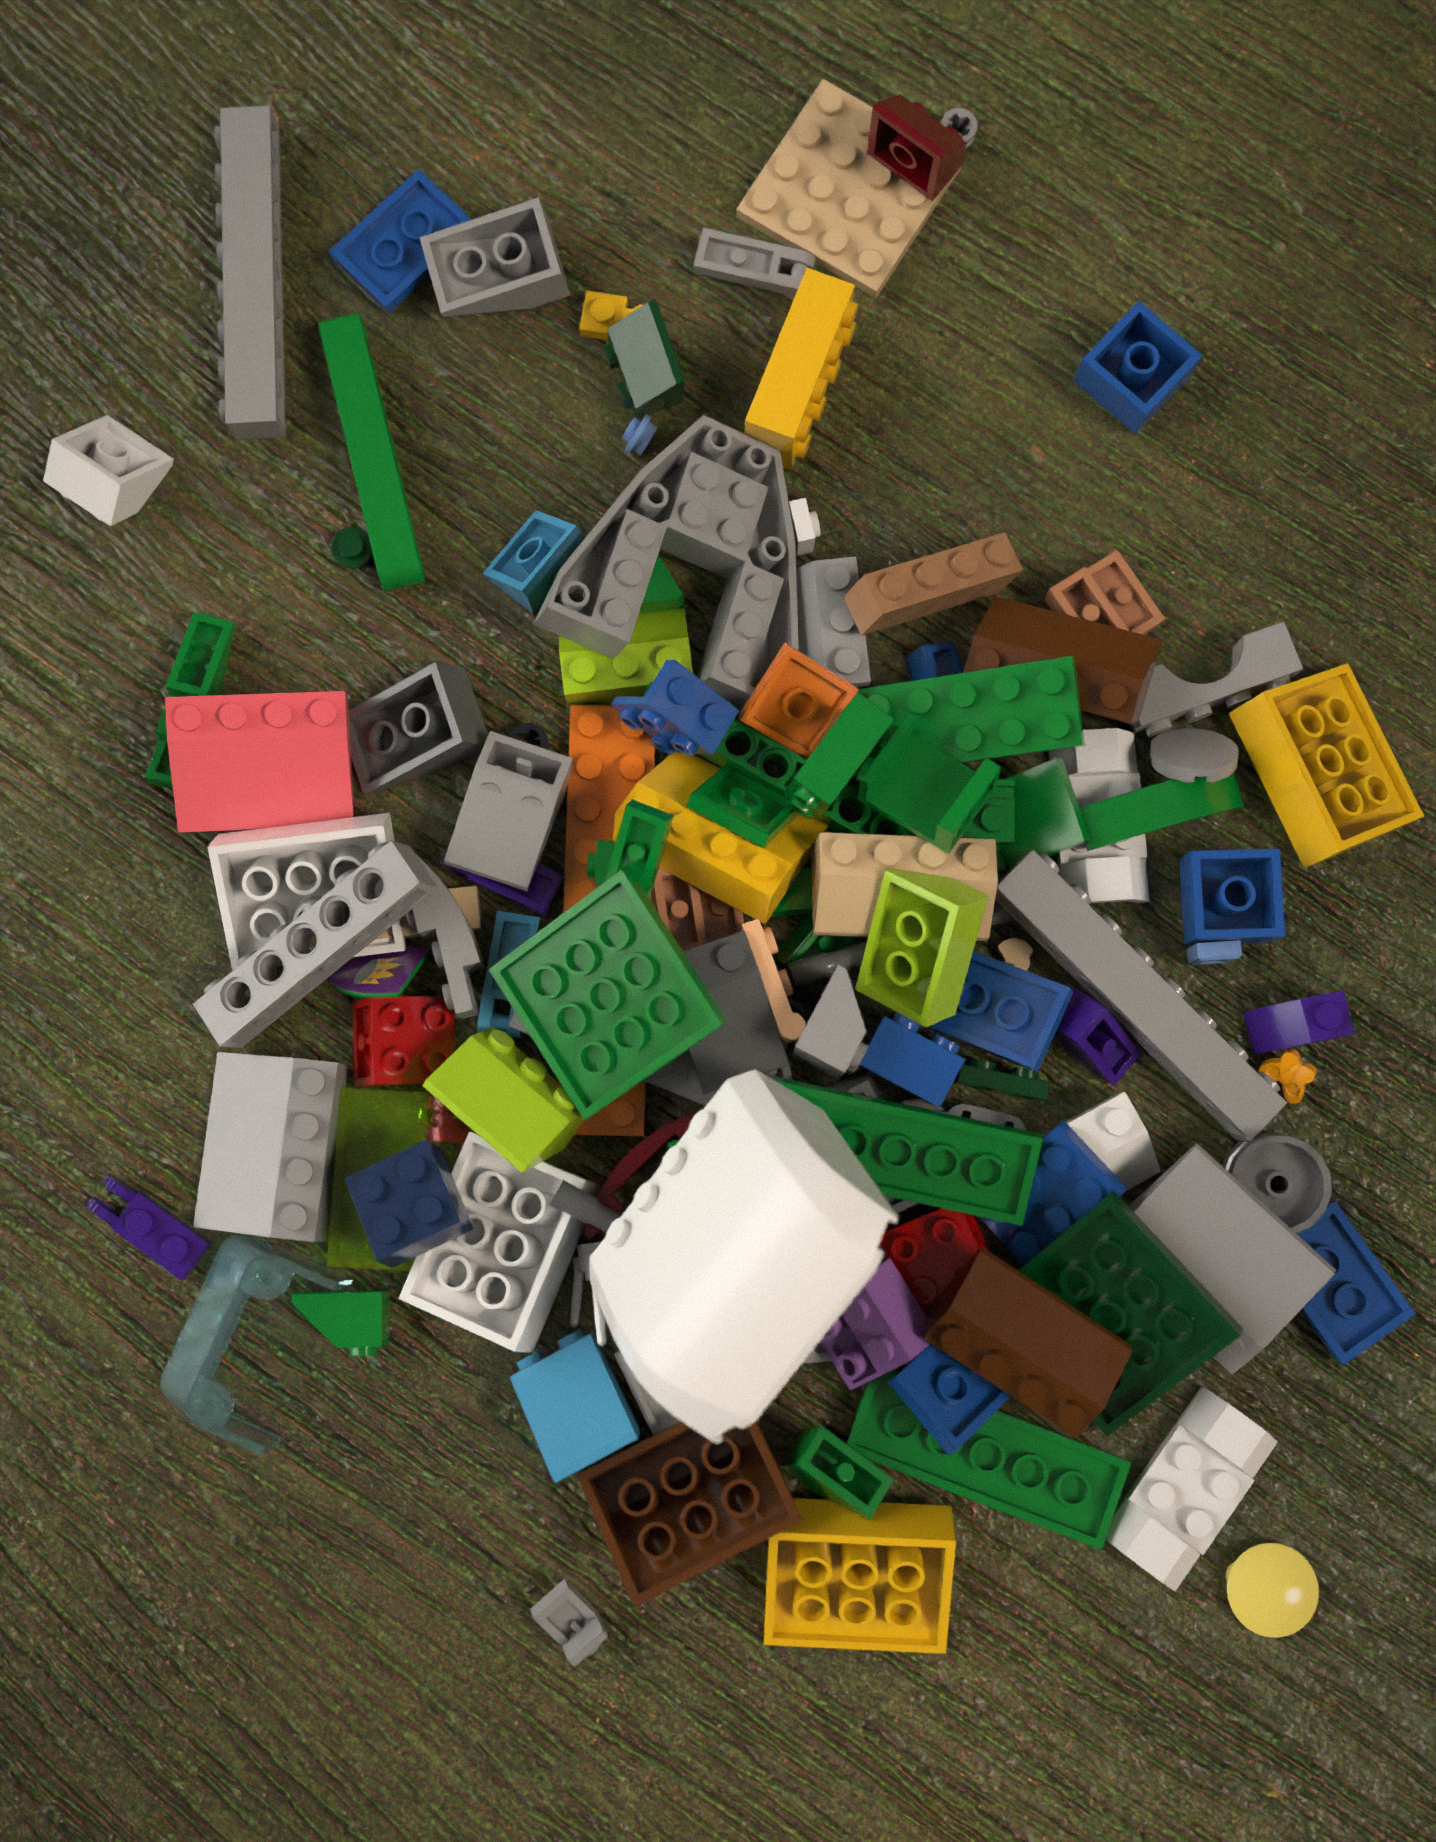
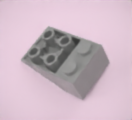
M490 731L475 765L444 864L528 891L568 790L573 758Z

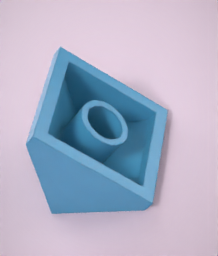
M535 510L482 574L534 614L544 603L553 584L551 576L559 572L563 564L584 540L582 531L575 524Z

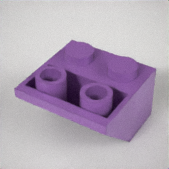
M890 1258L879 1264L875 1273L820 1340V1343L850 1391L911 1361L931 1344L923 1338L927 1317Z

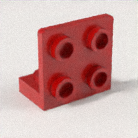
M365 997L352 1001L354 1088H373L384 1085H423L426 1079L455 1052L454 1009L448 1010L444 997Z
M943 1208L885 1231L880 1239V1245L887 1260L891 1259L925 1314L928 1313V1307L980 1246L989 1251L974 1215Z

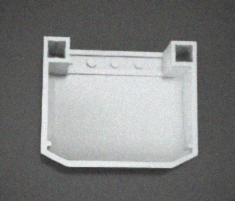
M754 1069L728 1078L704 1110H700L693 1117L689 1129L677 1145L671 1147L666 1152L660 1167L650 1180L639 1187L633 1202L620 1218L612 1222L606 1237L590 1256V1283L611 1334L639 1383L675 1417L718 1444L722 1442V1433L734 1426L744 1429L758 1419L875 1273L884 1252L877 1249V1246L887 1223L896 1224L898 1216L825 1111Z

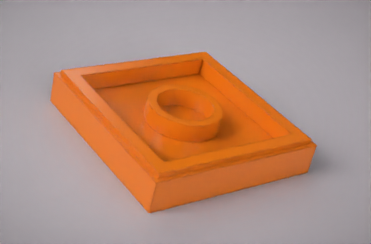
M785 642L737 717L807 760L859 689Z

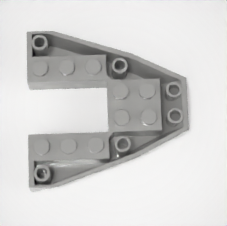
M703 415L638 472L563 564L533 625L614 658L630 642L652 571L661 549L727 579L697 677L740 712L783 644L786 642L799 651L795 537L780 450Z

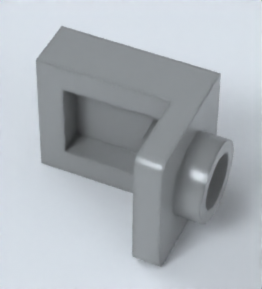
M565 1578L530 1609L533 1619L562 1646L567 1660L573 1666L578 1665L585 1657L594 1654L608 1636L599 1612Z

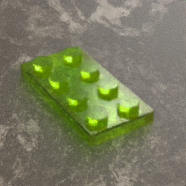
M352 1088L340 1089L326 1267L411 1270L416 1257L393 1268L376 1261L344 1178L426 1139L428 1140L431 1093Z

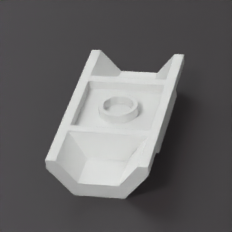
M1119 728L1083 730L1085 746L1048 751L1049 761L1055 758H1063L1079 808L1141 789L1140 774L1137 773L1133 732ZM1145 834L1088 852L1085 843L1057 853L1058 867L1060 869L1059 876L1069 886L1075 884L1089 896L1091 903L1150 902Z
M1201 1386L1115 1510L1105 1540L1164 1585L1176 1591L1199 1556L1205 1554L1255 1481L1253 1479L1278 1441L1232 1405Z

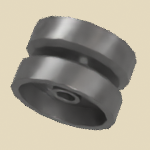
M1259 1133L1252 1141H1239L1227 1153L1222 1164L1223 1168L1295 1233L1312 1227L1326 1211L1332 1194L1331 1174L1323 1157L1307 1142L1278 1133ZM1275 1176H1277L1275 1179L1281 1182L1277 1190L1270 1188V1181Z

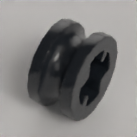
M530 722L522 723L516 726L510 734V738L520 740L522 737L529 739L532 734L537 735L538 737L535 738L537 744L541 748L549 750L547 735L537 724Z

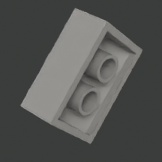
M856 556L816 560L797 567L799 651L855 685L858 689L869 688L871 678L866 636H861L843 598L859 581Z
M838 965L792 1054L793 1058L839 1081L844 1073L851 1076L857 1070L869 1047L861 1042L866 1029L847 969Z

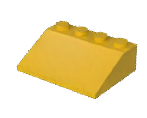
M1348 663L1262 692L1229 713L1304 869L1424 817Z
M675 751L673 755L665 758L635 785L616 811L613 840L616 843L626 804L632 799L674 815L659 867L766 924L811 856V851L819 833H826L829 825L814 817L806 819L797 814L796 818L765 848H762L686 807L691 793L721 768L696 755L691 757Z
M793 1498L803 1521L768 1539L764 1645L946 1654L956 1547L952 1506L881 1502L872 1518L866 1519L830 1500Z

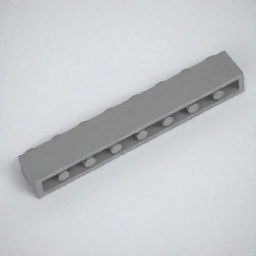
M270 105L220 108V125L215 126L214 130L218 151L221 152V164H216L215 177L218 189L222 190V202L216 203L217 223L219 228L222 229V241L217 242L216 252L219 266L223 268V280L217 282V295L220 306L223 307L224 320H218V337L220 344L224 346V359H220L218 362V372L221 384L225 385V399L219 400L220 420L223 425H227L236 440L286 437L279 126Z
M1034 850L1023 855L998 881L995 900L1099 1004L1106 1007L1113 1018L1235 1140L1252 1141L1287 1103L1277 1093L1280 1090L1279 1085L1264 1072L1260 1071L1257 1073L1246 1062L1249 1058L1246 1052L1231 1040L1226 1042L1215 1031L1217 1025L1214 1020L1200 1009L1194 1010L1183 999L1185 992L1170 978L1166 977L1163 979L1152 968L1154 962L1150 956L1137 946L1132 948L1120 936L1122 930L1111 918L1106 915L1100 917L1089 906L1091 903L1089 896L1077 885L1071 884L1069 886L1057 874L1060 869L1049 856L1044 853L1038 855Z

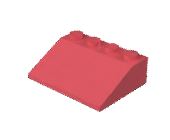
M345 691L165 697L167 744L178 833L253 830L354 817L349 706Z

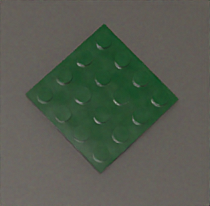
M1114 1190L1109 1192L1017 1268L1018 1271L1132 1345V1353L1104 1409L1093 1420L1106 1436L1110 1435L1238 1339L1244 1329Z

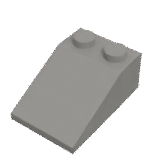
M539 197L419 237L443 317L530 309L570 296L549 220Z

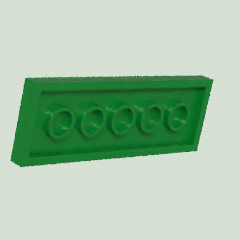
M1073 656L859 689L858 691L859 694L894 718L864 762L869 757L876 759L882 751L881 743L888 730L893 725L899 727L908 714L917 718L914 736L960 763L982 761L985 758L989 760L1085 746L1075 658ZM864 762L861 764V766L858 768V770L855 772L851 779L857 778L858 772L861 769Z
M773 1076L772 1079L825 1111L882 1195L1023 1225L1042 1146V1134Z
M891 1370L866 1383L845 1442L864 1458L1102 1550L1132 1462L999 1410L956 1452L948 1455L888 1383L898 1371Z

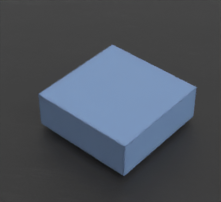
M1241 940L1196 943L1187 948L1188 964L1191 965L1231 963L1242 956Z

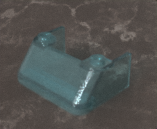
M237 1234L227 1238L221 1244L165 1366L160 1386L163 1395L195 1426L259 1455H263L278 1447L282 1437L233 1416L234 1400L230 1390L225 1385L212 1380L249 1296L251 1295L262 1300L277 1298L288 1289L294 1274L333 1291L349 1288L353 1279L255 1236Z

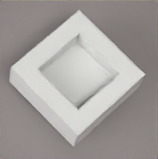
M806 498L789 501L796 555L811 553L814 549L815 537L821 535L816 511L809 512Z

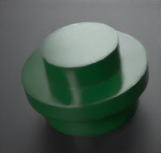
M344 528L332 540V555L336 562L346 569L362 568L373 557L369 535L361 528Z

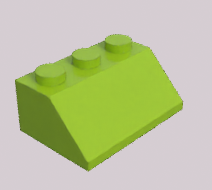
M685 609L639 614L629 644L614 658L559 636L563 689L569 708L570 705L612 703L616 696L643 697L646 687L655 680L666 660L675 659L693 673Z
M891 868L885 870L855 990L924 1027H929L955 1015L989 895L951 877Z
M491 1027L470 1036L426 1079L422 1086L516 1169L524 1173L564 1150L584 1119L563 1086L547 1073L546 1067L541 1062L529 1058L514 1045V1040L507 1033Z

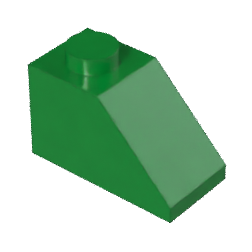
M390 1290L312 1291L292 1294V1304L336 1348H350V1356L377 1355V1347L390 1344Z
M822 1425L803 1428L780 1465L781 1468L815 1493L866 1519L872 1518L894 1480Z

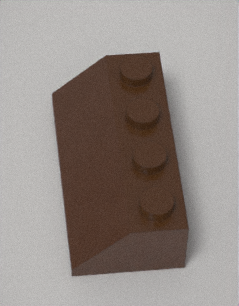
M995 596L974 634L963 673L1073 656L1075 658L1081 710L1137 725L1163 640Z
M982 1246L928 1307L923 1337L1075 1438L1104 1409L1132 1353V1345Z

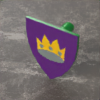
M431 947L406 948L405 951L367 955L345 963L326 980L333 988L342 993L353 995L356 1000L365 997L404 996L403 990L432 950Z

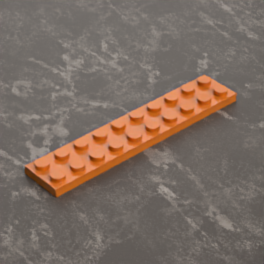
M570 705L569 757L573 758L567 790L563 913L596 889L595 879H590L587 876L588 853L596 852V840H613L616 811L635 785L655 768V747L651 744L653 737L642 729L637 731L625 725L618 718L620 712L613 708L612 705ZM641 1082L593 1117L584 1120L574 1135L645 1137L646 1082Z

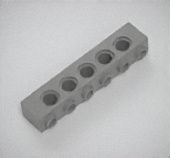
M391 840L374 847L368 854V860L357 869L349 870L336 879L333 889L324 896L314 898L305 904L301 910L302 914L293 922L275 929L269 935L270 941L259 950L251 951L242 956L236 963L237 968L226 977L216 979L204 989L205 994L194 1002L193 1006L220 1047H244L438 888L410 846ZM382 879L384 884L383 891L376 898L375 886ZM348 906L350 917L343 925L342 913ZM315 933L317 939L316 946L313 951H310L309 941ZM282 960L283 973L280 976V978H278L277 966ZM249 988L251 996L246 1005L244 997L246 990Z

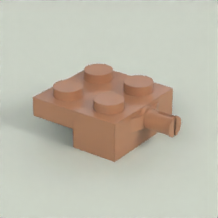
M1118 550L1089 568L1083 567L1051 587L1044 598L1052 611L1143 635L1165 621V617Z
M662 868L658 869L650 901L682 951L741 932V926L744 924L743 912Z

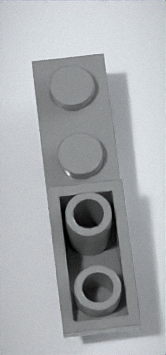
M418 857L438 888L406 914L411 930L417 929L418 933L425 940L438 938V941L432 942V950L438 968L445 967L448 983L442 985V991L448 1010L455 1009V1013L462 1019L479 1015L470 972L486 968L479 943L457 900L440 878Z

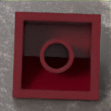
M901 94L877 102L872 108L867 154L933 201L963 165L967 142L963 140L957 130L950 126H943L930 116L925 107L917 102H910Z

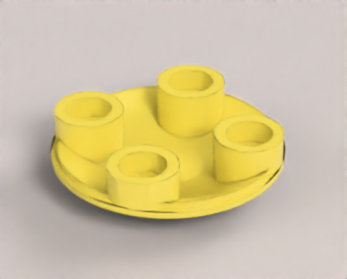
M1283 1543L1258 1544L1244 1551L1226 1570L1227 1596L1230 1607L1237 1619L1252 1632L1270 1638L1285 1637L1302 1629L1312 1618L1319 1597L1317 1577L1310 1563L1293 1548Z

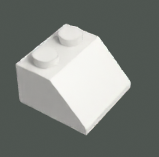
M106 415L52 439L43 482L60 492L65 498L72 500L93 514L98 520L112 526L139 512L172 467L174 459Z
M1125 1092L1115 1094L1066 1121L1074 1132L1127 1187L1125 1191L1161 1172L1148 1131Z

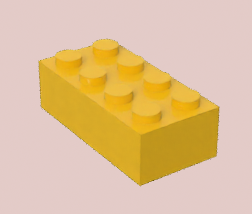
M810 268L805 270L745 419V434L780 450L783 468L792 470L796 457L802 459L805 457L811 441L812 434H809L813 420L819 421L827 398L824 396L828 383L833 384L841 365L839 357L843 346L848 347L856 327L854 319L859 306L858 303L853 302L854 284Z

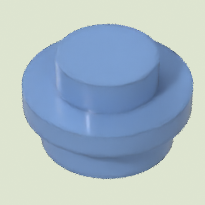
M645 414L642 421L634 417L621 439L628 443L624 449L625 452L630 453L632 450L641 456L658 427L650 422L651 417Z

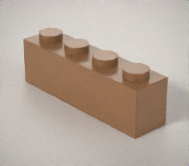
M1004 532L864 574L843 598L861 636L999 593L1023 571V568Z

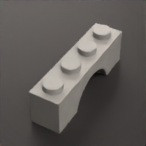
M1281 622L1244 635L1233 647V658L1229 673L1226 677L1216 682L1206 684L1187 682L1175 676L1164 664L1155 666L1138 724L1128 723L1130 731L1134 735L1146 731L1147 736L1152 737L1171 729V722L1186 717L1187 722L1192 723L1213 713L1211 708L1225 703L1228 709L1235 708L1251 700V694L1291 683V680L1303 670V667L1285 623Z

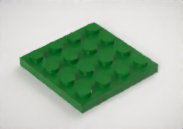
M629 868L620 870L488 969L584 1120L593 1117L729 1022Z

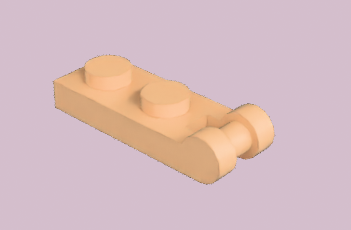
M759 919L744 923L741 926V932L745 930L762 977L780 1039L786 1043H795L799 1040L806 1024L802 1016L792 1013L787 996L793 994V989L786 970L777 971L772 954L778 953V947L770 927L762 929Z

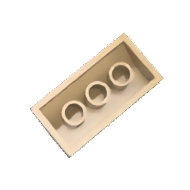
M819 833L811 851L813 935L868 937L885 870L891 868L951 877L989 895L976 941H987L989 939L998 883L996 839L960 838L948 854L919 836Z

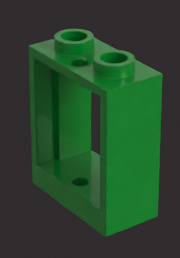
M857 692L791 781L784 794L790 799L788 805L802 817L810 819L813 816L820 821L881 739L894 718Z

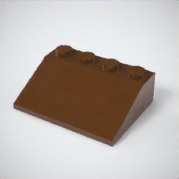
M758 1420L744 1429L737 1426L730 1428L722 1433V1442L718 1444L681 1421L576 1475L634 1607L803 1521Z

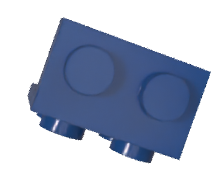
M675 659L666 660L644 697L616 696L611 703L612 707L620 712L618 718L630 728L637 731L642 729L653 737L651 744L658 750L668 755H673L676 751L691 757L694 754L713 755L739 712L737 708Z

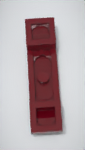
M696 1113L670 1122L642 1140L614 1168L602 1185L596 1198L605 1206L620 1213L624 1207L613 1194L675 1135L681 1139L689 1129ZM585 1224L583 1234L590 1240L601 1229L592 1224Z

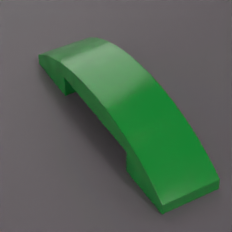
M1234 773L1216 782H1206L1207 776H1195V782L1190 783L1172 779L1080 807L1090 837V841L1085 842L1087 852L1127 841L1136 836L1244 807Z

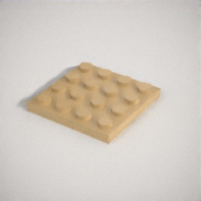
M822 79L737 207L736 217L784 246L812 253L816 258L815 264L844 281L854 284L856 288L876 299L959 170L937 197L931 201L867 154L873 107Z

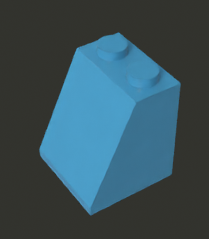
M578 1329L556 1341L560 1349L544 1357L541 1350L523 1358L516 1362L519 1371L510 1376L554 1483L635 1441L642 1430V1426L602 1346L597 1343L594 1331L584 1336L581 1330Z

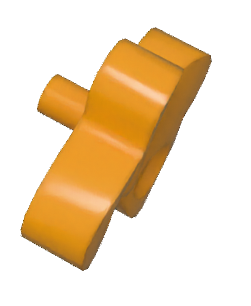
M1294 1048L1286 1049L1281 1058L1266 1059L1261 1063L1258 1073L1260 1071L1264 1072L1274 1081H1279L1282 1084L1284 1098L1291 1104L1301 1101L1305 1093L1306 1084L1311 1083L1317 1073L1315 1066L1301 1062L1300 1054Z

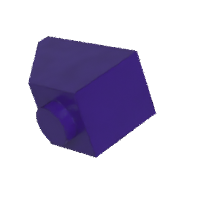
M1070 987L1074 993L1055 1036L1107 1083L1114 1086L1142 1053L1106 1007Z
M1344 990L1243 1012L1253 1055L1338 1039L1354 1034Z

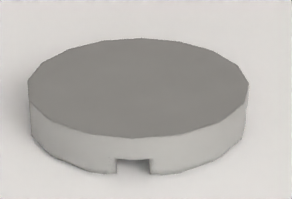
M1193 728L1173 729L1158 734L1151 741V765L1158 773L1177 781L1190 783L1195 782V776H1207L1206 782H1216L1227 778L1237 769L1238 746L1228 737L1209 730Z

